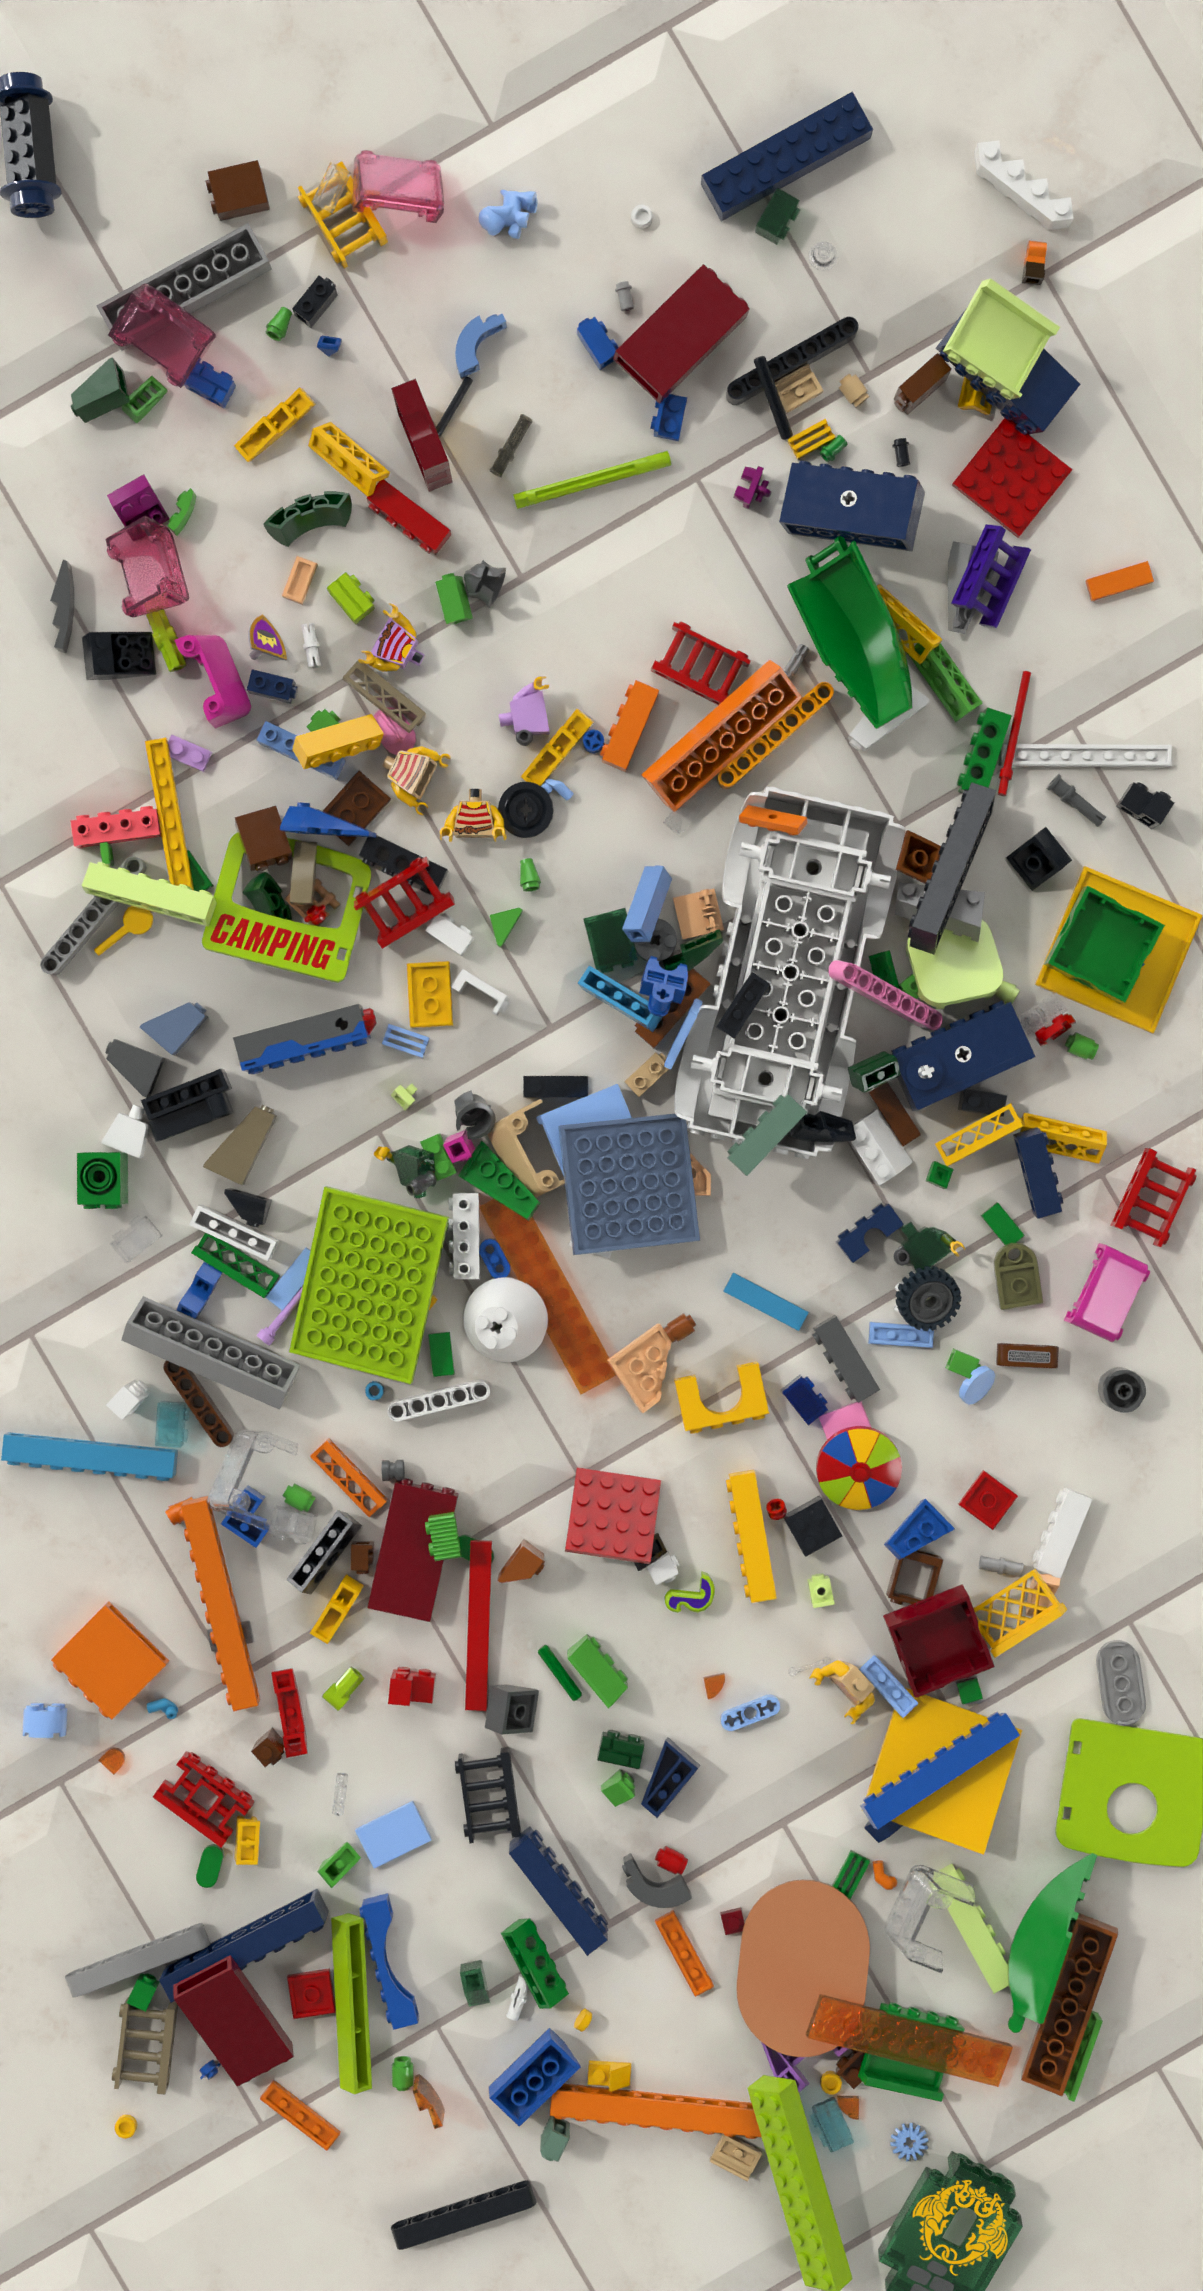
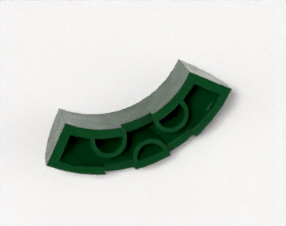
M325 491L324 495L313 497L311 494L294 499L295 503L285 509L283 507L279 508L263 525L274 540L289 547L299 536L312 529L323 526L346 527L352 511L351 496L349 493Z
M263 872L251 879L242 893L250 900L255 911L292 921L289 905H285L281 895L283 891L268 872Z

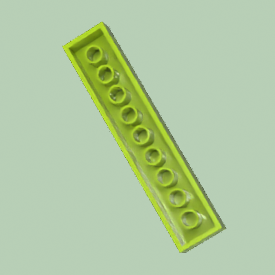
M763 2075L747 2089L805 2286L825 2291H840L853 2278L796 2081Z

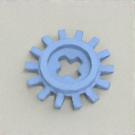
M910 2123L909 2128H906L905 2124H901L903 2130L895 2129L898 2135H891V2138L896 2141L890 2142V2146L897 2147L893 2150L894 2154L901 2152L898 2156L899 2159L906 2155V2161L909 2162L910 2155H912L916 2161V2153L923 2156L924 2153L920 2150L928 2149V2146L923 2145V2143L929 2141L928 2138H922L926 2132L924 2130L920 2133L921 2126L917 2125L916 2129H913V2123ZM907 2137L916 2141L913 2143L912 2148L903 2144L906 2142Z

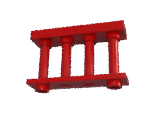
M680 621L679 624L674 622L672 630L677 633L664 659L660 660V662L655 660L651 667V672L717 705L721 704L729 696L728 692L741 666L749 667L751 662L748 659L749 656L738 650L735 653L690 630L691 626ZM684 636L696 641L683 669L677 672L671 668V662ZM703 646L714 650L715 653L702 679H699L697 682L690 678V672ZM724 655L734 660V663L721 689L715 691L709 688V682Z
M427 856L423 859H415L407 869L368 893L364 891L355 897V910L364 907L379 929L377 942L382 949L455 905L454 897L450 891L446 894L441 893L425 868L429 866ZM416 873L419 874L434 897L433 902L428 905L421 902L407 881L408 878ZM399 884L416 908L415 913L409 917L403 913L389 892L390 889ZM379 896L383 897L398 919L397 924L391 928L386 926L371 901Z
M1145 1148L1110 1226L1121 1230L1127 1226L1155 1238L1154 1246L1162 1247V1244L1165 1245L1170 1237L1168 1231L1188 1187L1192 1186L1196 1180L1197 1175H1195L1197 1169L1188 1167L1186 1172L1159 1161L1158 1157H1156L1157 1151ZM1150 1168L1159 1169L1181 1179L1182 1181L1177 1192L1150 1180L1147 1176ZM1147 1187L1173 1199L1169 1210L1166 1211L1140 1199L1138 1194L1141 1188ZM1137 1206L1163 1218L1164 1221L1160 1229L1156 1230L1132 1219L1131 1215H1129L1132 1207L1135 1208Z

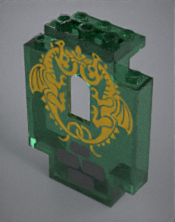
M953 2151L948 2156L949 2170L945 2176L937 2169L932 2170L925 2167L878 2248L879 2262L891 2267L885 2278L886 2291H985L1023 2227L1021 2214L1017 2210L1009 2208L1016 2197L1015 2186L1012 2181L1001 2173L992 2172L981 2163L973 2162L964 2154H957ZM962 2208H969L975 2212L976 2220L962 2244L958 2246L942 2238L956 2213Z

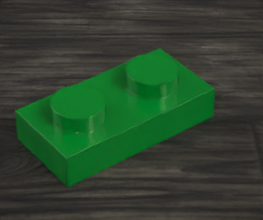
M890 950L868 956L873 975L900 989Z

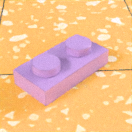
M171 734L168 741L170 757L204 772L212 752Z

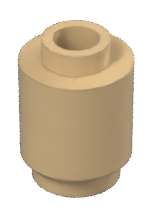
M848 374L840 381V391L849 403L855 407H858L870 397L867 394L868 390L856 374L853 376Z

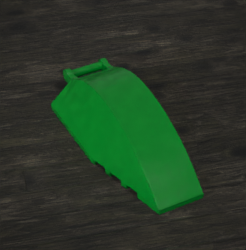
M838 536L834 539V543L816 555H810L805 559L811 574L789 583L787 588L822 662L832 669L836 674L835 678L837 681L844 684L848 689L847 693L849 696L855 698L861 706L860 709L876 729H879L913 708L909 667L893 618L856 542H851L848 547L845 539L842 536ZM838 550L840 555L819 567V562Z
M1094 1853L1069 1866L1052 1879L1030 1904L1015 1932L1008 1960V1984L1013 2009L1012 2016L1008 2021V2027L1013 2033H1018L1022 2030L1025 2018L1039 2024H1043L1073 1934L1068 1931L1071 1920L1078 1919L1079 1913L1075 1912L1074 1909L1077 1901H1083L1085 1893L1080 1890L1083 1881L1087 1882V1880H1090L1097 1855Z

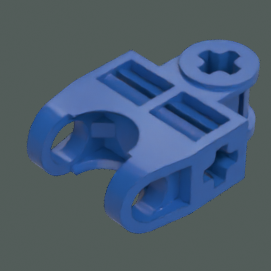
M650 956L642 976L639 994L649 996L648 1010L651 1014L659 1017L665 1016L669 1012L671 1002L681 1004L688 979L686 964L680 963L675 970L668 971L659 965L657 957Z

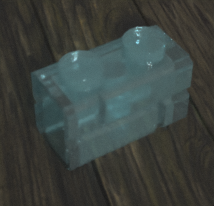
M835 2097L812 2106L813 2114L810 2117L814 2127H819L822 2132L819 2134L823 2147L828 2146L830 2152H834L854 2142Z

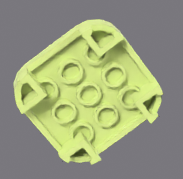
M983 920L981 922L979 942L971 940L969 936L963 934L958 936L953 934V931L945 929L934 955L910 947L911 938H908L906 955H908L918 987V996L921 1001H925L928 1005L936 1007V1009H944L946 1005L983 997L987 1000L993 997L999 990L1003 980V968L992 932L988 924Z

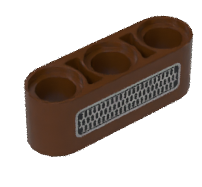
M997 1343L996 1365L1058 1368L1059 1347Z

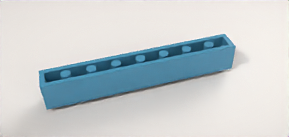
M8 1432L3 1437L1 1460L7 1461L8 1465H20L21 1462L29 1463V1467L34 1468L50 1465V1469L63 1470V1467H69L74 1472H84V1469L93 1470L92 1473L105 1474L108 1471L114 1472L115 1476L124 1477L127 1474H135V1478L147 1479L148 1476H156L157 1480L169 1481L170 1478L176 1475L178 1450Z

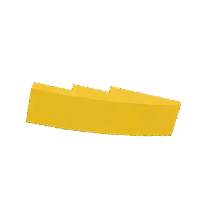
M299 387L285 402H280L267 416H263L234 447L247 462H250L285 434L316 404L304 389Z
M577 708L549 743L544 746L521 775V778L526 782L536 783L541 786L584 736L594 721Z

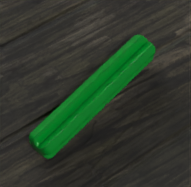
M547 1645L542 1646L538 1650V1654L572 1701L578 1700L582 1696V1692Z

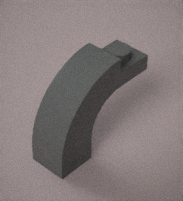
M631 1853L623 1857L624 1865H622V1868L627 1877L631 1876L626 1880V1886L641 1902L652 1907L671 1908L692 1899L691 1891L682 1875H678L666 1882H653L642 1874Z

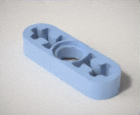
M769 1694L728 1709L721 1715V1724L725 1730L734 1731L776 1715L780 1710L779 1700L776 1696ZM768 1700H771L772 1703L776 1702V1704L773 1705V1710H770L768 1707L762 1709L764 1714L760 1715V1710L757 1704L760 1703L762 1708L767 1705ZM748 1707L755 1708V1717L747 1718L744 1715L745 1709ZM738 1711H740L741 1717L744 1720L740 1722V1718L734 1720L733 1725H730L729 1722L725 1723L728 1715H731L732 1718L738 1717Z

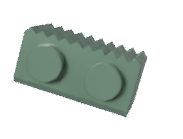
M550 2116V2119H548L543 2134H541L540 2152L546 2160L559 2162L570 2139V2123L568 2121L556 2119L554 2116Z

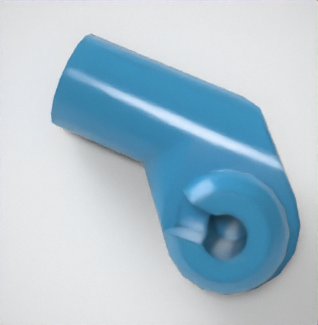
M166 1698L147 1703L149 1713L161 1710L168 1719H174L177 1716L178 1707Z

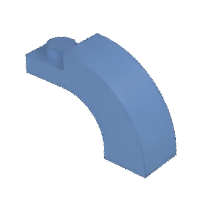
M497 314L491 315L484 323L480 316H477L462 330L455 351L457 369L461 379L480 370L479 362L476 358L477 348L484 339L507 328L503 314L498 316Z

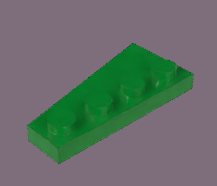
M481 1140L471 1155L472 1157L469 1158L458 1176L529 1221L541 1203Z

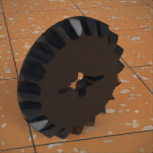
M519 782L510 786L502 794L498 805V810L504 818V828L514 836L521 838H530L541 834L548 828L554 812L553 801L549 793L543 787L532 782ZM527 800L528 807L532 808V812L528 813L525 822L524 812H521L520 809L525 806Z

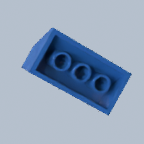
M549 2028L489 2086V2098L520 2127L581 2068V2065L565 2042Z

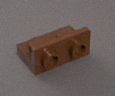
M867 2039L863 2042L858 2041L851 2049L853 2052L848 2057L844 2055L836 2063V2074L838 2076L841 2075L853 2089L862 2082L858 2074L869 2043Z

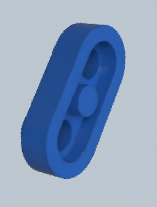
M494 1239L484 1240L479 1247V1253L491 1276L495 1279L507 1277L511 1267L500 1244ZM489 1245L493 1246L494 1252L488 1253L486 1247ZM498 1264L504 1266L503 1272H498L496 1270V1266Z

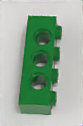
M988 707L984 713L980 712L976 723L979 725L978 732H974L970 745H973L971 753L966 754L963 763L966 769L964 774L960 773L957 785L960 786L958 792L963 793L965 789L969 790L971 782L989 788L1012 715ZM985 728L993 729V738L985 735ZM979 748L987 750V758H981L978 755ZM973 768L979 769L981 771V778H974L971 775V770Z
M530 1918L518 1919L501 1932L539 2009H551L569 1994L565 1981L557 1972L556 1964L550 1958L546 1950V1944L541 1940L537 1933V1927Z

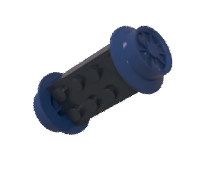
M11 72L0 77V117L7 184L0 189V195L3 199L10 201V211L13 215L22 218H41L49 216L55 211L54 200L61 196L62 190L56 184L49 111V105L53 102V96L50 92L43 89L42 78L29 72Z

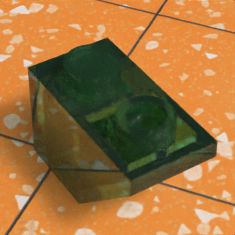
M482 1960L461 1964L460 1976L469 2007L490 2003Z

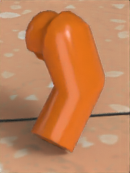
M873 1861L875 1881L885 1890L895 1888L897 1886V1879L884 1873L883 1861Z

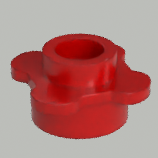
M324 904L321 906H311L307 911L304 921L306 923L311 921L314 925L320 924L326 917V912L324 911L326 906Z

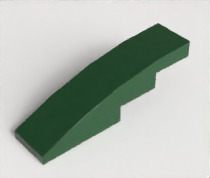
M720 929L681 944L682 953L664 960L665 968L663 969L672 971L682 963L687 965V971L692 970L724 941Z

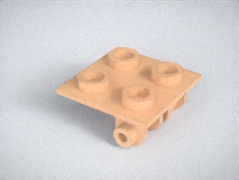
M705 889L700 892L673 898L682 940L705 935L718 929L720 931L724 930L715 889Z

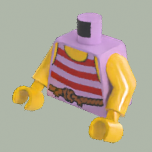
M389 603L392 606V612L388 613L386 610H383V613L386 616L392 617V619H388L372 651H361L366 654V660L358 659L361 664H369V666L382 672L397 671L399 668L404 669L408 661L420 666L425 655L415 650L418 644L416 639L417 633L410 621L401 612H398V607Z

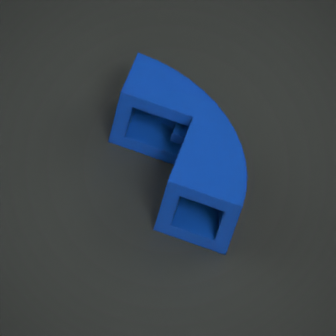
M203 1262L195 1274L191 1286L179 1302L176 1311L197 1319L213 1293L222 1272Z

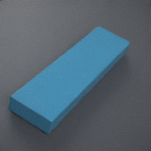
M732 1273L723 1292L798 1331L809 1313L735 1273Z

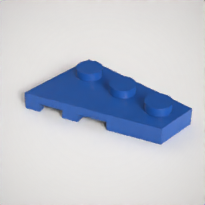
M923 1499L884 1545L900 1560L955 1530V1528L926 1499Z

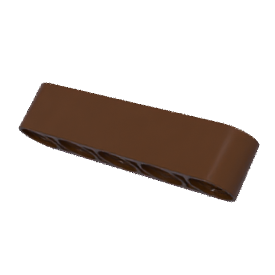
M166 1360L163 1365L164 1372L213 1443L218 1447L228 1446L234 1439V1432L194 1373L181 1366L178 1372H174L170 1369V1362ZM184 1378L191 1381V1389H185L182 1386ZM195 1396L203 1398L204 1405L202 1407L195 1405ZM207 1414H213L216 1417L215 1424L207 1422ZM220 1431L228 1434V1441L223 1442L219 1439L218 1434Z

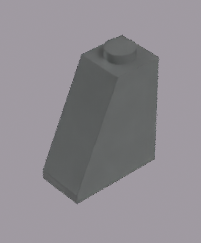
M118 1039L109 1042L105 1052L108 1054L106 1059L142 1096L150 1097L165 1058Z

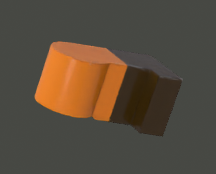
M1029 240L1026 258L1024 259L1022 283L1042 284L1045 277L1046 242Z

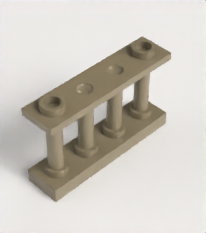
M127 1997L125 2003L121 2004L119 2017H122L117 2067H114L112 2072V2081H115L114 2089H119L122 2080L154 2083V2086H158L157 2094L165 2095L169 2087L178 2005L176 2002H170L167 2009H163V2011L147 2009L145 2012L126 2003L129 1998ZM133 2016L160 2019L162 2022H165V2027L161 2032L128 2028L129 2018ZM127 2037L159 2041V2043H162V2051L153 2053L127 2050ZM126 2058L157 2062L160 2065V2070L156 2074L124 2071V2061Z

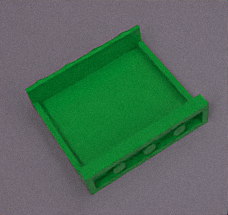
M890 2002V2004L881 2003L858 2077L866 2086L942 2102L944 2093L939 2087L957 2031L964 2032L965 2028L959 2023L957 2018L950 2015L941 2017L932 2011L924 2013L914 2007L902 2008V2006Z

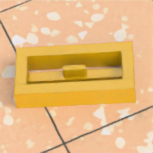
M824 419L789 438L787 442L798 460L830 443L836 437L832 433L830 426H828L827 420ZM819 428H824L820 432L810 436L809 438L799 442L798 444H794V442L818 430ZM827 433L828 437L801 452L798 451L799 448Z

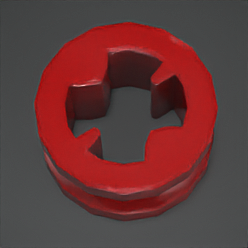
M773 1499L766 1505L768 1515L772 1520L783 1519L787 1514L785 1503L781 1499Z

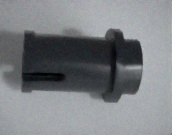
M906 438L896 439L892 445V448H895L897 467L910 465L907 447L909 442H907Z

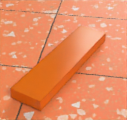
M674 1910L655 1919L659 1931L695 1997L713 1988L714 1984Z
M275 2080L270 2083L260 2096L261 2101L326 2151L340 2135L341 2131Z

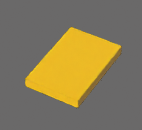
M450 961L407 963L410 1028L453 1026Z

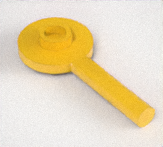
M135 906L128 907L123 915L124 926L94 949L96 954L100 956L129 932L137 935L148 932L153 925L152 912Z

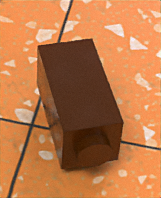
M272 1727L256 1741L251 1752L264 1767H267L270 1763L273 1766L282 1758L281 1755L285 1752L283 1750V1739Z

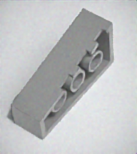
M899 882L895 915L911 920L912 915L917 913L918 909L916 907L919 898L924 896L925 885ZM960 890L945 929L953 931L955 935L962 936L963 934L971 937V940L979 942L985 892Z

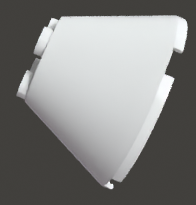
M511 1277L491 1279L474 1290L466 1303L463 1322L470 1343L479 1353L491 1360L514 1362L528 1357L541 1345L548 1327V1313L542 1297L532 1286Z

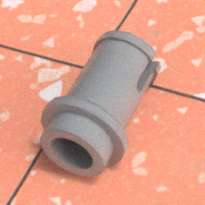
M628 281L616 284L615 292L619 296L621 311L634 309L630 291L632 286L629 285Z

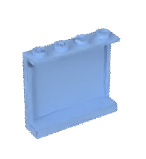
M618 1084L536 1117L539 1125L542 1124L563 1176L558 1126L632 1118Z

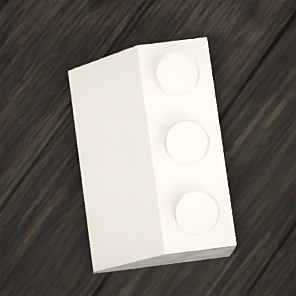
M879 1109L853 1124L856 1139L848 1142L876 1185L880 1186L912 1163V1160Z

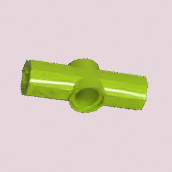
M163 605L149 608L145 611L146 617L153 630L154 641L158 650L163 655L169 672L183 669L187 664L184 656L178 650L175 642L178 637L173 626L170 625Z

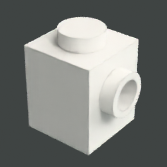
M667 1551V1553L649 1564L647 1569L656 1585L663 1581L666 1584L677 1578L676 1575L679 1574L677 1567L680 1564L676 1556H671L669 1551Z

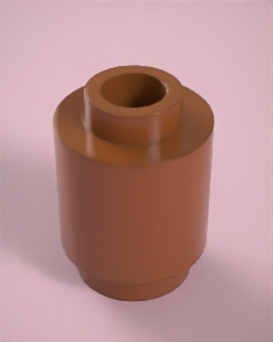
M683 1313L667 1323L668 1326L664 1328V1331L672 1343L675 1341L679 1342L695 1332L693 1327L696 1326V1323L690 1314L685 1316Z

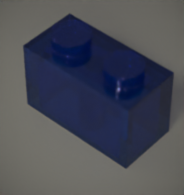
M798 1375L780 1391L809 1426L828 1411L825 1406L828 1402L821 1393L816 1395L812 1390L815 1385L808 1376L803 1378L801 1375Z

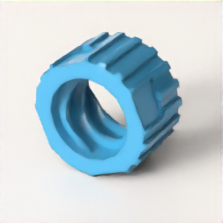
M377 1381L370 1382L365 1389L366 1396L370 1400L380 1399L385 1392L382 1383ZM372 1386L379 1388L378 1395L371 1394L370 1388Z

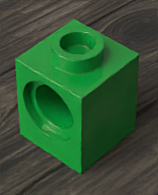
M140 1973L126 2003L146 2012L160 1981L156 1980V1977L151 1974Z

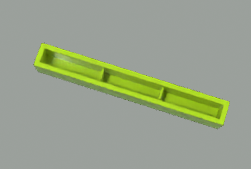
M346 1913L332 1917L331 1928L340 2088L355 2095L372 2089L364 1922L362 1917Z

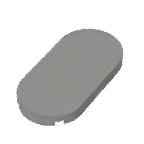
M1113 1640L1104 1644L1096 1657L1102 1708L1105 1715L1112 1722L1120 1726H1129L1135 1724L1146 1709L1140 1658L1137 1651L1129 1643L1122 1640Z

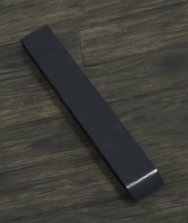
M845 317L767 361L769 368H775L779 372L778 375L772 376L774 382L806 364L810 365L851 342L858 331L859 325L857 320L853 317ZM850 326L853 329V332L846 333L844 332L843 327ZM830 336L835 342L828 344L824 341V338ZM813 347L816 353L808 354L805 349ZM793 357L798 363L790 365L787 359ZM756 368L728 385L726 399L730 404L740 405L764 391L761 381L759 386H752L749 382L753 378L760 381ZM738 389L742 395L735 397L731 394V391Z
M524 2180L400 2220L390 2228L397 2249L403 2250L527 2210L535 2206L537 2201L530 2181Z

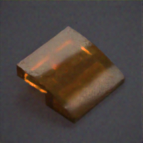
M420 2074L415 2075L413 2094L419 2111L428 2109L434 2129L442 2127L445 2109L440 2097Z

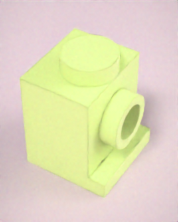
M823 1573L812 1575L811 1579H807L813 1608L835 1604L828 1575L824 1576ZM820 1587H823L825 1589V1592L823 1594L817 1593V1590Z

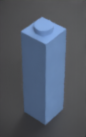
M645 866L622 928L631 942H650L672 881L664 866Z

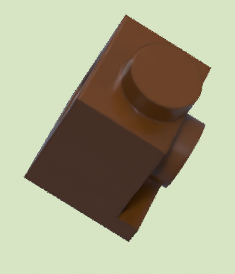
M352 1542V1571H356L357 1574L369 1573V1567L374 1563V1552H370V1549L374 1547V1542Z

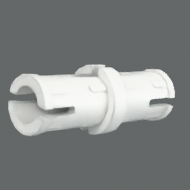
M309 623L310 632H308L307 624L301 625L305 642L303 649L306 650L308 668L314 669L313 659L315 660L316 668H319L322 664L318 650L320 643L317 642L315 623Z
M519 1974L515 1991L511 1993L512 2001L506 2015L507 2018L514 2021L520 2020L523 2005L528 1999L527 1992L529 1988L522 1974Z

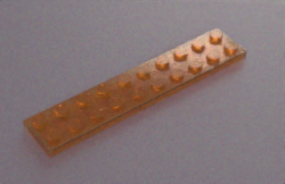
M495 1199L479 1206L517 1279L532 1286L542 1297L548 1313L546 1332L579 1393L583 1394L616 1376L607 1362L609 1356L533 1216L528 1221Z
M822 1994L819 1995L805 2034L809 2039L999 2087L1013 2048L1009 2043L891 2015L883 2010Z

